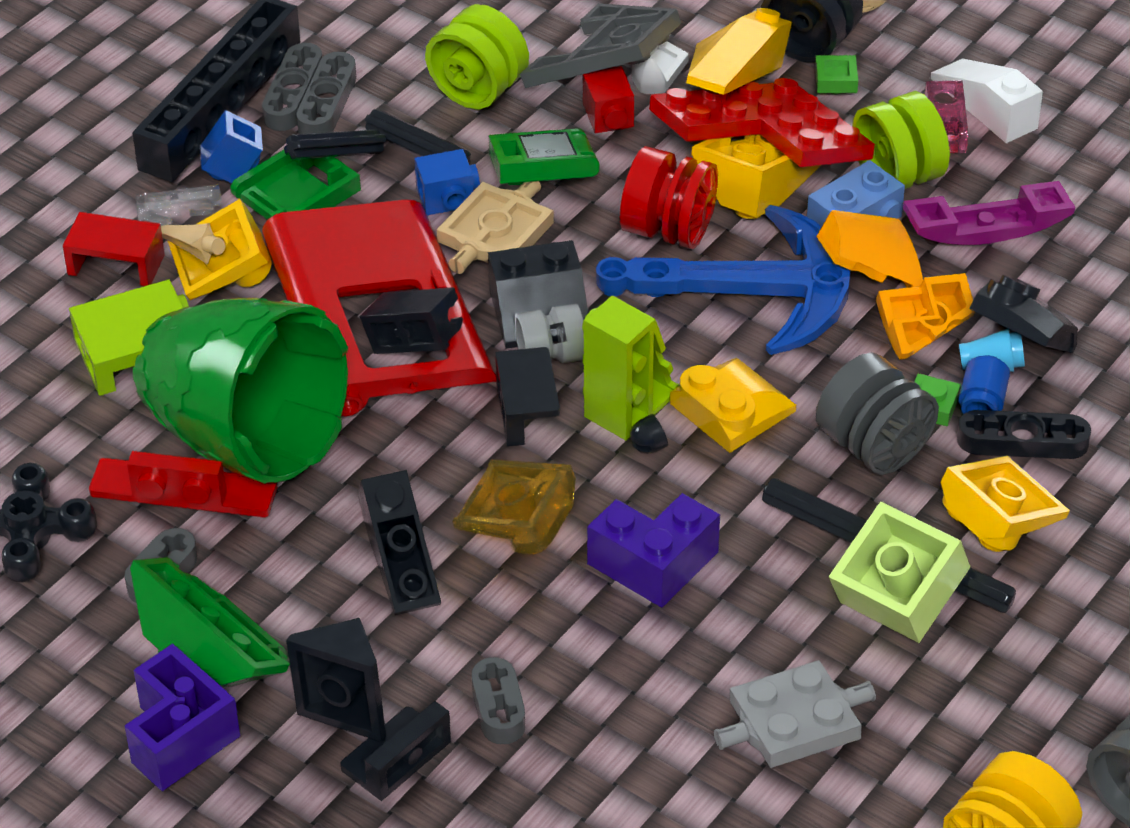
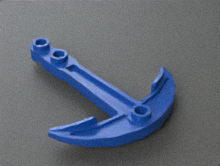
M769 205L765 209V215L782 232L795 255H801L802 250L804 260L683 261L679 258L635 257L625 261L618 257H609L601 260L596 266V284L602 293L607 296H619L627 289L634 294H647L651 297H661L665 294H679L682 292L806 298L805 303H797L786 324L766 344V351L773 355L793 350L816 340L838 321L848 300L850 270L834 264L816 237L822 228L816 221L792 210Z

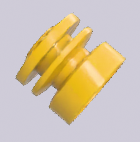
M1010 751L999 753L973 782V787L962 795L958 803L944 817L943 828H1078L1081 824L1083 812L1078 796L1067 780L1056 770L1032 755Z

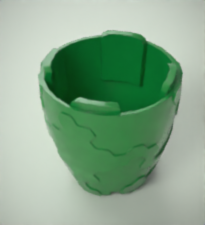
M265 298L214 300L202 305L172 311L159 317L146 329V334L142 340V344L145 346L143 352L136 357L135 366L133 367V380L136 385V392L143 404L167 430L188 447L208 460L221 461L224 468L264 484L267 482L276 483L292 479L310 465L320 462L338 437L342 428L341 415L347 393L348 368L346 353L348 346L338 325L334 324L325 315V311L313 305L286 300L280 302L267 301Z

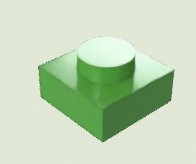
M816 55L817 93H857L858 72L856 55Z
M918 373L915 383L920 386V389L927 391L935 397L938 403L939 411L936 424L948 427L959 399L961 384Z

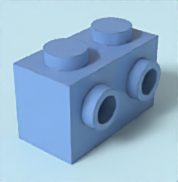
M869 160L808 195L807 217L816 221L820 226H823L831 210L899 219L902 217L905 185Z

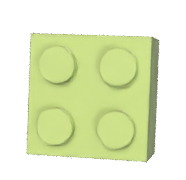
M880 501L829 575V579L840 603L920 643L970 569V564L961 540Z

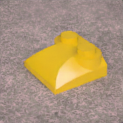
M241 199L197 223H210L214 236L225 241L224 252L220 255L212 254L208 264L168 241L180 280L189 300L206 295L234 281L241 287L257 285L266 278L271 269L272 261L262 234Z
M737 357L715 367L696 365L686 369L680 377V386L670 391V405L729 453L796 412L797 406Z
M1008 456L947 467L941 480L944 493L942 502L948 514L972 531L985 548L995 552L1014 549L1022 534L1067 518L1070 512L1067 507Z

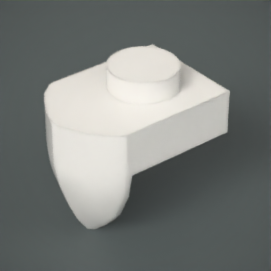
M668 41L658 45L650 53L649 59L632 65V80L641 93H665L689 62V53Z

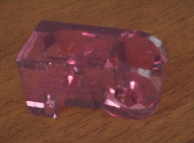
M963 80L926 81L924 94L934 104L943 121L948 136L950 153H965L968 144V124ZM939 93L954 95L953 103H939L934 97Z

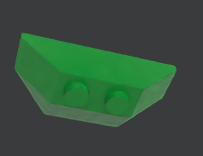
M169 557L133 560L130 571L142 634L158 649V653L173 643L221 687L240 685L287 671L290 663L287 660L285 648L226 596L198 577L181 571L179 569L180 565Z

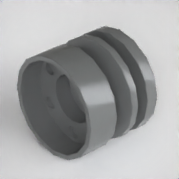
M871 352L859 355L849 361L832 377L823 390L816 407V422L819 428L835 442L849 448L852 455L856 459L863 461L868 469L874 473L884 475L895 472L907 464L922 449L936 425L939 406L935 397L927 391L920 389V386L914 381L904 378L902 372L884 357Z

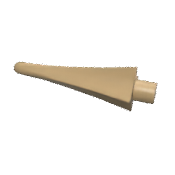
M210 223L195 225L161 224L162 238L188 251L206 264L209 263L212 254L220 255L225 250V241L214 236Z

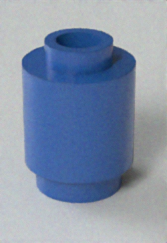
M984 355L972 358L967 363L959 395V404L963 414L972 410L1002 411L1010 378V369L1003 361L994 356Z

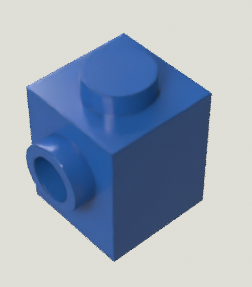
M225 110L200 145L201 169L217 180H225L232 183L236 178L256 167L263 151L261 127Z
M463 149L414 158L416 190L427 215L456 210L474 189L480 185L477 167L475 164L469 165Z

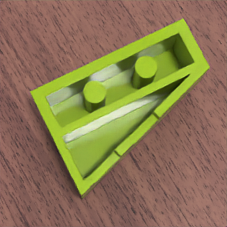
M612 295L598 308H593L583 320L584 417L627 441L631 437L630 432L633 425L650 414L655 415L670 402V391L679 387V384L671 380L670 374L674 369L672 364L665 360L662 355L666 347L656 319Z

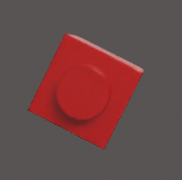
M622 66L582 74L583 106L594 133L634 127V94Z

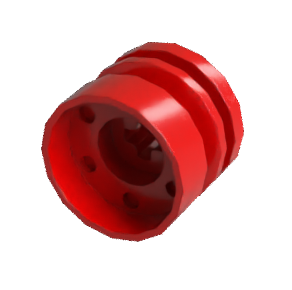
M644 146L639 150L632 162L623 189L620 206V225L622 231L653 238L662 227L664 242L675 244L679 241L680 246L695 249L705 235L714 211L718 188L717 165L707 161H701L697 164L696 159L686 156L677 168L675 154Z

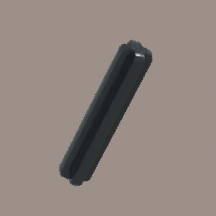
M373 109L365 118L366 130L377 129L380 134L386 136V140L418 155L427 156L463 149L470 165L471 153L467 149L379 109Z
M377 129L290 135L286 138L287 145L284 147V152L286 155H290L293 160L379 154L384 151V143L387 140L386 136L380 134Z

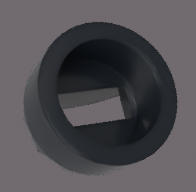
M654 414L640 419L633 425L630 436L633 447L639 452L654 453L668 446L665 432Z

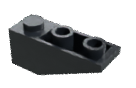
M407 470L362 479L358 499L368 538L394 615L441 605V598Z

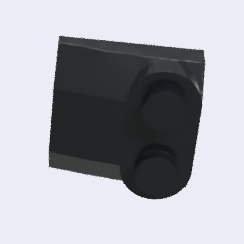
M1003 274L1000 281L990 279L977 292L969 308L1045 347L1073 353L1077 346L1078 327L1038 297L1041 289L1020 279L1015 280Z

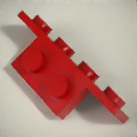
M132 451L129 460L101 458L91 480L89 492L91 497L265 518L269 516L278 484L277 482H267L264 484L237 473L224 472L221 461Z

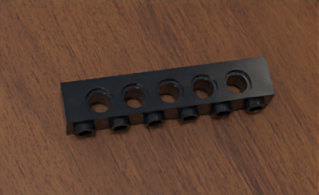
M258 0L132 132L137 169L139 171L173 182L201 152L200 145L223 112L227 110L236 114L279 68L287 50L291 46L301 43L296 5L281 0Z

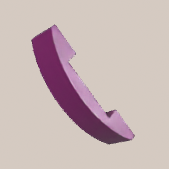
M1060 181L1020 186L1018 198L949 207L944 196L906 200L903 203V209L918 235L933 241L956 245L991 244L1033 234L1073 215L1076 208Z

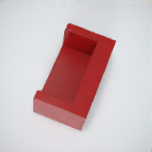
M84 212L78 213L62 245L68 275L77 276L87 256L137 263L141 286L152 284L165 256L160 223Z

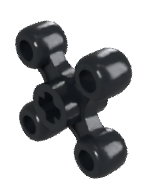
M32 462L24 463L14 470L12 475L14 493L4 500L2 509H0V536H4L9 540L1 554L3 568L7 576L16 582L30 581L39 574L41 569L39 550L48 543L51 534H63L70 541L82 542L90 539L97 528L95 510L87 500L81 498L70 499L58 508L44 505V501L50 493L48 474L43 466Z

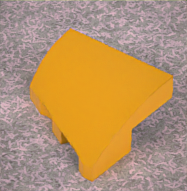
M831 210L816 237L834 264L851 271H859L881 283L889 275L903 281L907 288L921 286L923 276L917 253L905 227L898 218Z
M966 273L924 277L920 287L879 291L876 297L883 326L899 360L909 358L975 314V311L969 309L973 302V297Z

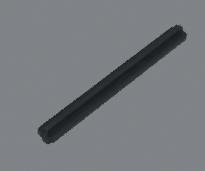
M772 478L763 490L762 500L765 504L849 543L853 542L867 521L856 514L777 478ZM971 567L955 589V592L1000 613H1006L1010 609L1016 596L1014 587Z

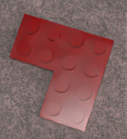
M778 78L774 80V83L766 84L750 82L724 95L706 89L688 91L681 88H671L667 90V93L651 94L649 110L687 142L760 134L799 167L873 159L875 144L861 134L858 128L848 124L839 117L837 112L827 108L818 101L816 96L809 94L798 85V82L792 79Z

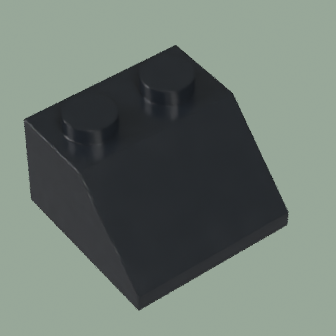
M573 240L488 252L489 291L505 349L518 347L515 334L516 313L541 310L545 315H549L552 307L578 304L583 320L588 314L582 268ZM550 329L552 341H558L557 330Z

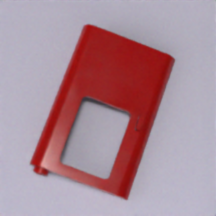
M405 199L291 211L276 214L266 221L262 229L263 238L286 300L313 305L325 311V315L334 324L338 325L348 346L346 353L348 368L347 393L341 416H352L366 406L370 397L402 393L413 394L418 391L496 382L495 371L441 246L437 241L429 218L420 202ZM419 288V290L455 288L458 299L454 306L448 310V320L450 322L454 317H462L463 323L460 330L448 341L449 347L445 350L447 359L380 368H369L364 364L338 297Z

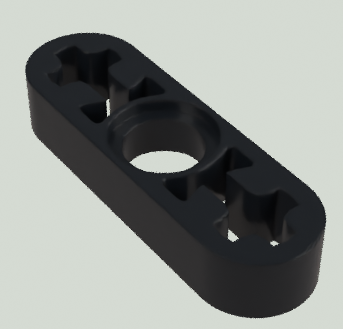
M972 410L963 414L959 420L957 443L961 449L974 455L1076 459L1082 457L1088 451L1091 426L1084 418L1074 414ZM1024 429L1032 432L1035 437L1027 440L1020 439L1014 436L1012 432ZM975 431H981L982 434H975ZM999 431H1003V436H998ZM1045 433H1049V438H1044Z

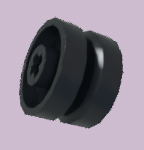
M764 0L761 8L775 10L780 13L781 19L792 22L785 54L801 62L815 63L816 55H831L838 48L842 40L847 38L862 18L863 1Z

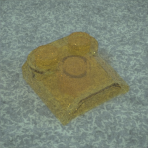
M490 460L488 463L489 467L457 517H454L452 521L454 528L509 539L513 550L521 554H537L542 552L554 540L574 505L576 477L571 465Z

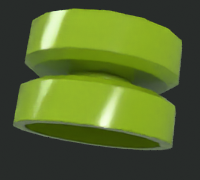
M474 4L464 8L453 18L449 25L443 27L431 38L426 46L425 61L429 74L444 94L465 108L479 110L490 106L502 95L506 88L511 87L521 77L520 73L529 65L530 54L525 38L518 27L504 13L487 5Z
M915 90L891 98L888 103L882 101L857 110L853 118V127L858 128L861 134L875 144L871 161L903 183L905 189L912 187L914 182L921 184L944 176L949 167L950 158L948 136L938 111L925 94ZM869 160L859 161V164L862 165Z

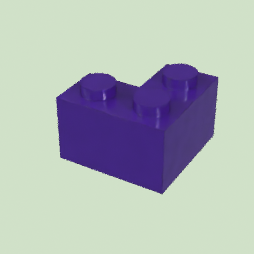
M682 493L655 520H652L616 499L587 526V564L663 608L719 552L720 514Z
M173 643L134 669L140 708L145 712L124 725L131 763L163 792L240 737L236 701L234 697Z

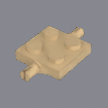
M482 182L437 229V241L459 251L448 263L453 272L458 270V274H462L473 260L478 259L488 263V252L533 246L554 223V210L539 205L531 199L541 190L540 182H524L517 190L500 189Z

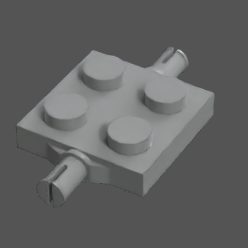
M820 660L730 688V703L738 714L740 722L721 729H715L714 738L720 750L747 741L761 752L769 767L773 768L861 739L862 725L851 710V707L875 701V690L870 681L846 689L840 688V686L833 682Z

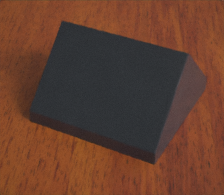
M360 618L291 634L287 638L286 644L297 715L382 742L386 737L377 660Z

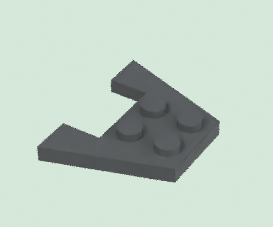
M598 3L580 19L584 35L592 34L572 53L538 57L520 73L525 88L626 63L629 65L642 63L650 58V53L658 45L668 41L669 35L681 24L678 11L675 8Z

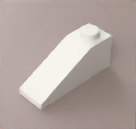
M962 58L931 72V80L1005 143L1038 129L1043 91L1017 69Z

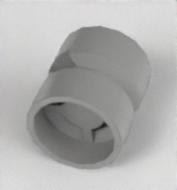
M578 304L552 307L549 315H545L541 310L516 313L515 334L518 350L547 347L550 352L551 361L552 358H557L562 364L581 361L584 355V332L582 330L583 317ZM550 329L557 330L559 343L553 344Z

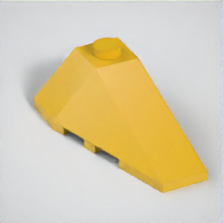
M757 8V11L740 17L697 43L686 83L724 95L781 68L792 22L781 19L779 12L768 8Z
M760 134L747 135L744 139L731 141V137L708 139L692 146L691 152L693 158L697 160V164L701 161H707L717 165V200L721 206L735 210L738 216L746 219L760 218L761 215L765 214V209L769 205L779 207L821 166L799 167Z

